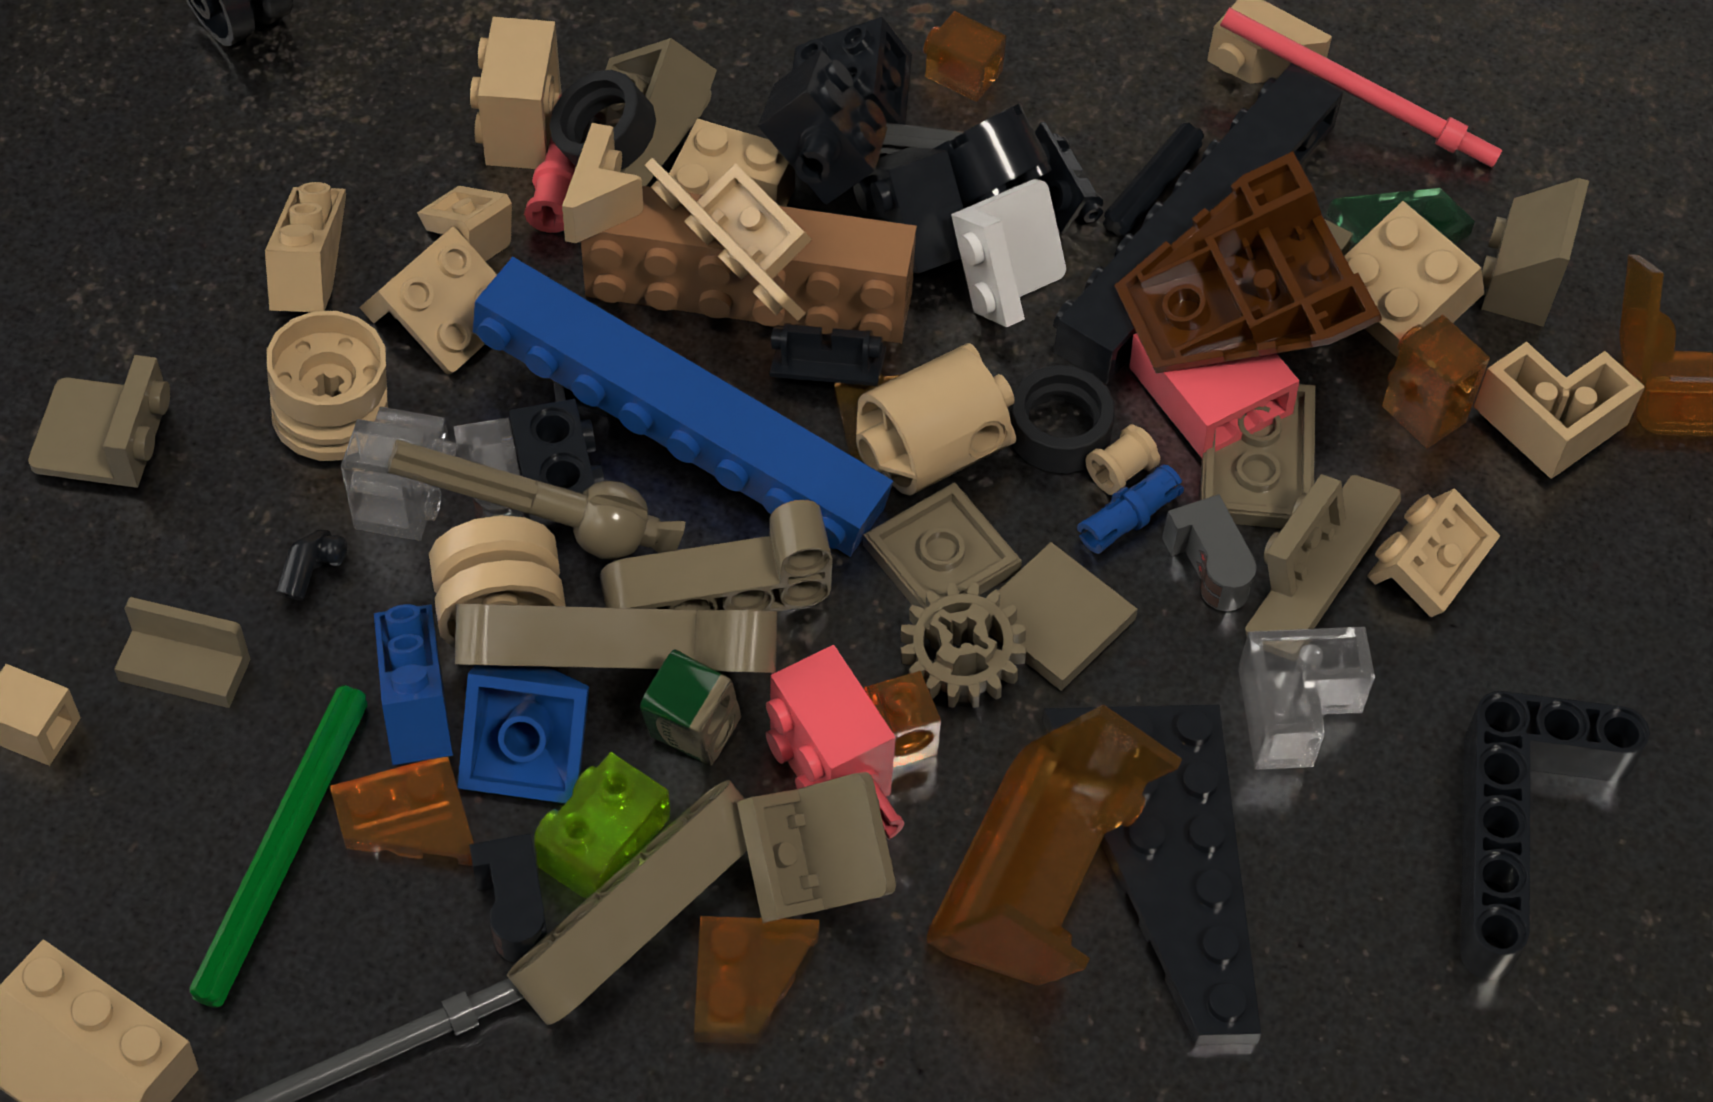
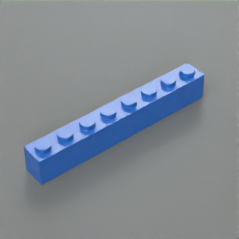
M512 257L475 300L472 332L478 335L487 346L494 350H503L525 363L537 376L554 380L572 391L584 404L597 406L618 418L631 432L639 435L644 434L665 446L678 460L697 465L715 476L718 482L727 489L740 491L761 503L770 514L777 507L790 501H814L820 506L831 549H838L851 557L863 540V534L871 529L884 510L893 484L892 479L515 257Z

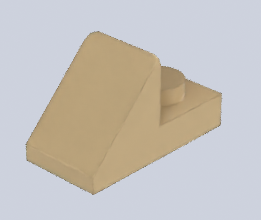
M591 124L562 204L566 242L578 243L638 216L644 209L641 177L620 172L622 152L615 150L614 129L612 126Z
M457 186L417 212L426 231L444 234L454 225L485 262L510 245L512 203L505 193Z

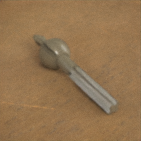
M398 439L393 444L392 454L387 463L388 473L573 527L577 543L586 552L600 559L618 560L634 553L639 545L651 547L658 553L675 551L685 530V521L661 522L659 518L648 515V507L641 494L636 489L618 481L605 480L595 483L581 494Z

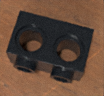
M575 399L509 410L512 442L520 476L558 487L571 486L566 489L581 494L593 484L605 481L601 464L590 465L588 453L596 452L592 423L590 419L580 420ZM551 441H560V442H556V443H548V442H551ZM528 514L530 520L545 525L548 530L568 527L564 524Z

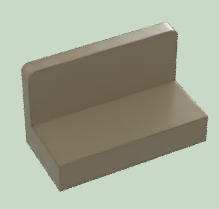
M130 597L124 609L132 632L114 669L118 681L230 708L251 660L241 625L237 622Z

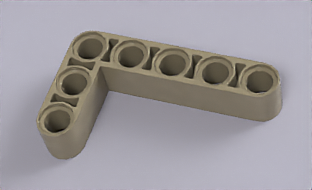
M456 604L455 664L660 669L669 653L677 649L715 671L776 673L777 611Z

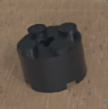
M1020 103L964 131V133L956 136L954 139L933 148L947 150L963 209L1036 179L1052 170L1047 161L1049 159Z

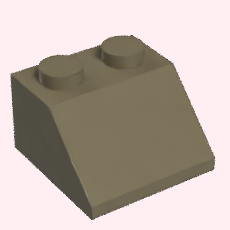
M1577 178L1513 199L1507 219L1497 216L1488 243V247L1497 249L1495 257L1486 255L1482 266L1483 285L1487 289L1481 310L1544 327L1570 260L1589 180Z

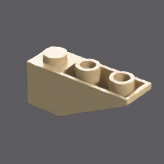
M310 182L300 187H293L265 249L269 311H325L333 290L346 201V189L331 188L328 184L321 182Z

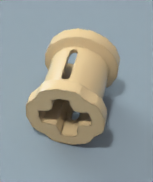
M1130 424L1121 430L1120 439L1104 450L1096 448L1086 455L1085 462L1087 470L1096 485L1102 491L1112 495L1125 487L1126 481L1142 469L1150 471L1159 465L1160 455L1152 437L1143 428Z

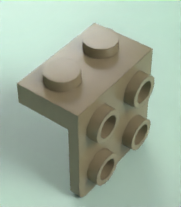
M134 355L124 385L69 377L58 380L54 386L28 458L31 470L40 475L138 488L146 462L150 460L154 451L155 436L162 415L166 413L170 402L169 382L163 381L157 358Z
M868 772L853 773L796 790L755 796L737 801L762 923L891 895L895 891L896 881L880 813L879 800L873 778Z

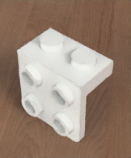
M1038 179L1030 180L951 214L974 313L1009 327L1025 319L1020 300L1021 296L1053 283L1065 275L1066 264L1051 195L1046 182Z

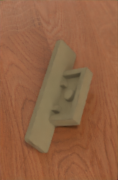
M1321 474L1309 492L1302 493L1298 497L1293 507L1292 516L1281 532L1272 534L1267 542L1264 551V562L1268 565L1271 591L1245 627L1247 638L1290 655L1297 654L1401 502L1400 490L1358 475L1350 476L1342 488L1341 480Z

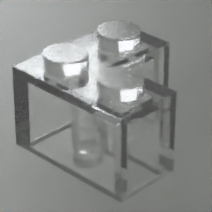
M380 406L375 422L357 419L341 463L355 530L421 541L427 520L435 521L441 503V489L433 485L388 473L387 463L392 454L393 444L398 439L456 457V443L449 441L446 418Z
M1365 627L1248 632L1238 669L1255 770L1314 767L1325 736L1322 715L1363 712L1375 679Z

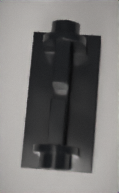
M1040 122L1035 130V134L1049 159L1047 161L1052 170L1036 179L1047 183L1057 227L1061 234H1065L1074 219H1084L1087 223L1098 220L1103 214V199L1096 193L1088 178H1079L1083 169L1070 149L1071 145L1068 139L1060 137L1057 133H1051L1046 122Z
M784 323L783 328L774 327L772 330L771 347L776 349L769 375L770 377L878 386L886 346H883V337L873 336L872 330L859 331L833 328L831 341H824L822 327Z

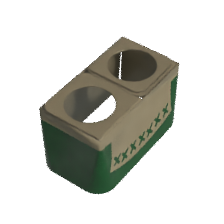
M677 649L672 650L663 662L645 692L640 706L652 738L709 766H712L742 717L731 679Z

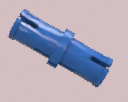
M1162 464L1131 488H1121L1112 494L1110 503L1078 524L1077 531L1082 533L1079 535L1080 539L1090 551L1099 554L1126 532L1128 533L1133 528L1136 531L1140 530L1150 522L1152 514L1183 494L1184 486L1179 485L1182 482L1181 478L1173 468Z

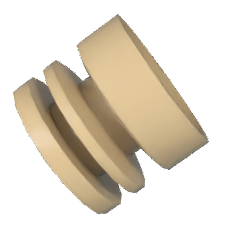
M313 311L291 319L275 332L267 348V376L272 425L281 442L298 455L318 461L345 460L368 450L381 438L388 423L385 345L377 331L359 317L339 311Z

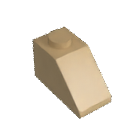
M1237 0L1231 7L1327 58L1332 39L1331 35L1264 0ZM1224 16L1214 26L1207 61L1226 73H1230L1249 84L1264 83L1271 77L1277 79L1291 64L1285 59L1221 27L1220 24Z

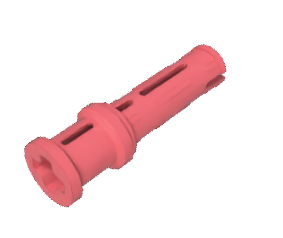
M550 137L545 162H542L534 170L532 183L535 193L534 197L527 202L524 215L526 221L537 230L547 233H558L564 231L562 204L573 177L575 165L552 141V137Z

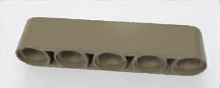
M730 780L719 783L695 801L520 958L508 971L507 977L546 1025H551L561 1020L580 1005L747 851L737 801L745 798Z

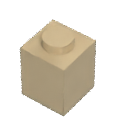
M5 664L0 672V746L50 766L81 719L70 690Z

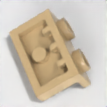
M1455 488L1435 498L1427 494L1417 500L1404 515V519L1408 523L1403 530L1390 536L1377 549L1375 556L1379 561L1367 575L1375 585L1393 578L1430 617L1443 613L1500 537L1493 527Z

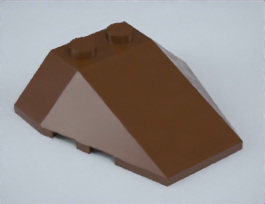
M1293 151L1242 175L1230 186L1232 193L1211 211H1208L1206 208L1192 218L1194 225L1171 245L1165 241L1114 285L1156 373L1329 345L1382 320L1381 314L1359 273L1353 274L1323 218L1315 191Z

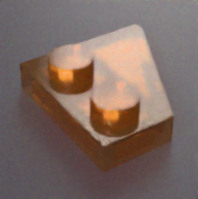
M449 757L423 760L330 786L346 849L373 853L380 850H389L398 856L422 859L423 853L456 857L459 865H472L469 844H474Z
M700 916L694 1025L695 1042L758 1043L772 1019V1012L778 1001L784 999L794 982L795 972L810 947L813 948L819 939V920L780 919L762 923V918Z

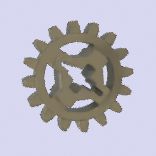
M950 582L947 586L946 597L940 598L935 592L929 590L926 592V609L915 605L910 607L909 620L913 625L901 626V642L907 644L900 648L902 664L912 665L909 669V680L912 685L921 683L924 680L927 681L926 697L932 700L942 691L947 693L948 707L954 708L959 700V696H968L970 704L975 708L979 707L980 693L987 691L996 700L1001 697L1002 686L1000 680L1011 684L1017 682L1018 668L1014 664H1025L1026 647L1022 646L1021 643L1026 641L1025 625L1014 624L1017 620V608L1014 604L1002 609L999 608L1001 592L995 589L984 598L979 596L978 583L972 582L967 594H959L955 583ZM992 626L1000 635L1003 645L1002 650H999L997 642L989 637ZM925 639L930 641L931 648L938 651L934 663H932L925 651ZM953 643H954L955 645L961 646V647H960V648H956V647L953 646Z

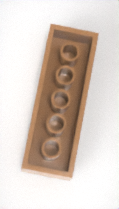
M642 186L644 209L641 214L581 241L585 297L597 298L610 303L624 302L651 306L664 311L678 310L705 314L712 318L725 317L758 322L765 326H784V323H791L792 325L822 327V334L832 333L833 328L859 331L872 330L873 336H881L883 341L901 344L903 341L912 294L917 230L915 225L779 206L812 239L773 278L806 313L799 321L784 308L775 315L752 292L760 283L750 273L741 280L718 257L725 247L716 238L707 245L684 222L691 214L688 209L681 203L673 210L651 187ZM689 193L696 201L703 196L702 194Z

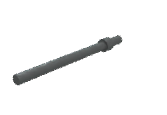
M509 978L469 996L463 991L441 1001L442 1008L232 1102H295L453 1031L454 1035L457 1036L479 1026L478 1019L522 1000L523 996Z

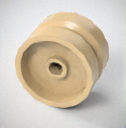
M503 515L473 519L452 527L436 539L429 552L434 592L437 593L435 596V606L439 633L452 647H455L456 604L566 607L562 580L558 577L560 569L555 536L541 523L525 517Z

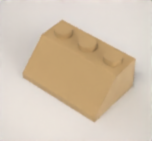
M44 939L0 984V1089L18 1102H171L199 1070L190 1042Z

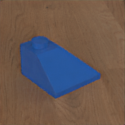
M474 665L469 671L467 678L457 789L576 805L580 783L589 686L546 666Z

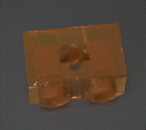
M1441 315L1424 327L1421 324L1412 327L1401 338L1397 346L1399 354L1395 367L1387 377L1389 385L1382 407L1427 449L1467 422L1490 359L1484 351L1444 315Z

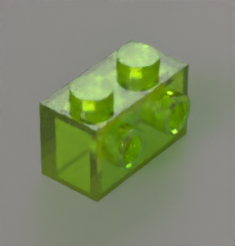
M610 752L597 768L590 766L581 774L574 786L573 796L559 811L553 809L546 814L538 825L534 835L538 867L584 899H587L648 845L670 819L669 790Z

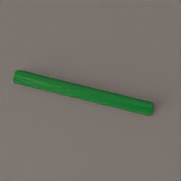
M346 685L336 689L189 987L192 999L196 1002L212 1008H218L224 1004L368 706L366 694L361 690L353 689Z

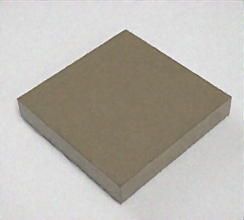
M955 482L863 534L864 548L911 605L919 606L923 609L927 608L926 592L929 590L943 598L947 596V586L950 582L955 583L959 594H967L971 583L977 582L979 585V595L1021 570L1022 560Z
M1052 542L998 590L1001 592L999 608L1002 609L1014 604L1017 608V620L1014 624L1025 625L1026 641L1021 643L1022 646L1026 647L1025 663L1060 691L1136 620L1138 611L1135 606ZM992 626L990 635L1002 644L999 633Z

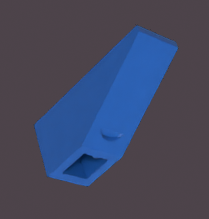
M403 604L392 607L385 612L374 613L381 701L392 764L399 765L453 756L432 604L423 606Z

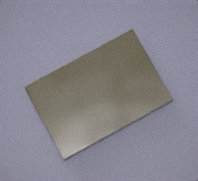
M1299 384L1293 414L1283 419L1278 415L1274 417L1273 424L1253 434L1249 433L1244 427V418L1247 415L1245 413L1241 419L1238 418V426L1242 432L1241 440L1216 452L1214 434L1213 447L1203 453L1201 462L1200 500L1220 494L1235 524L1283 529L1292 516L1293 507L1298 497L1302 493H1308L1314 485L1315 385ZM1264 406L1257 407L1255 410L1270 412L1271 408Z

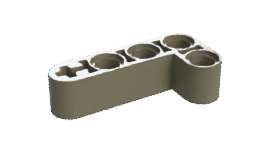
M794 500L782 504L772 512L770 517V536L616 560L601 570L600 581L605 608L778 612L812 606L829 596L832 582V554L820 506L814 501Z

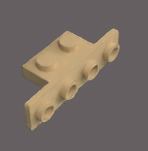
M653 158L645 164L648 170L658 179L651 188L673 210L681 203L688 209L691 214L684 222L707 245L716 238L725 247L718 257L741 280L750 273L760 283L752 292L775 315L784 308L799 321L806 314L773 278L812 239L737 163L698 201Z

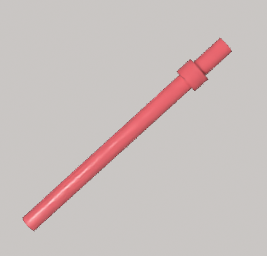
M1230 7L1220 24L1221 27L1436 138L1435 144L1451 153H1454L1457 149L1492 168L1502 152V149L1469 133L1466 124L1452 117L1445 120Z

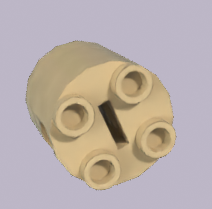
M966 343L863 393L858 399L856 430L858 451L866 465L892 479V485L902 494L911 496L1013 445L1016 442V435L1011 425L1007 407L1014 404V394L1008 381L1000 374L993 377L983 364L977 349L971 343Z

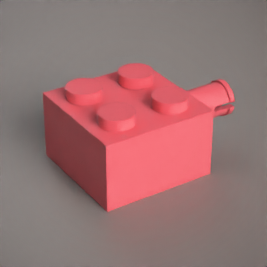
M835 645L827 647L772 674L770 677V701L766 702V710L770 718V730L766 732V740L776 760L781 764L788 762L797 776L795 778L796 788H804L853 773L868 772L874 781L886 836L889 840L896 836L902 830L904 821L886 798L891 795L896 737Z

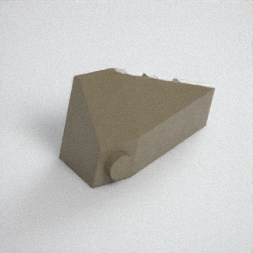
M672 38L609 58L605 69L626 74L654 107L656 125L652 140L638 159L629 167L620 171L641 177L642 186H646L654 176L645 164L653 158L662 166L708 106L712 95L710 89L717 71ZM625 103L608 106L599 111L594 117L600 120L601 125L614 128L623 115Z

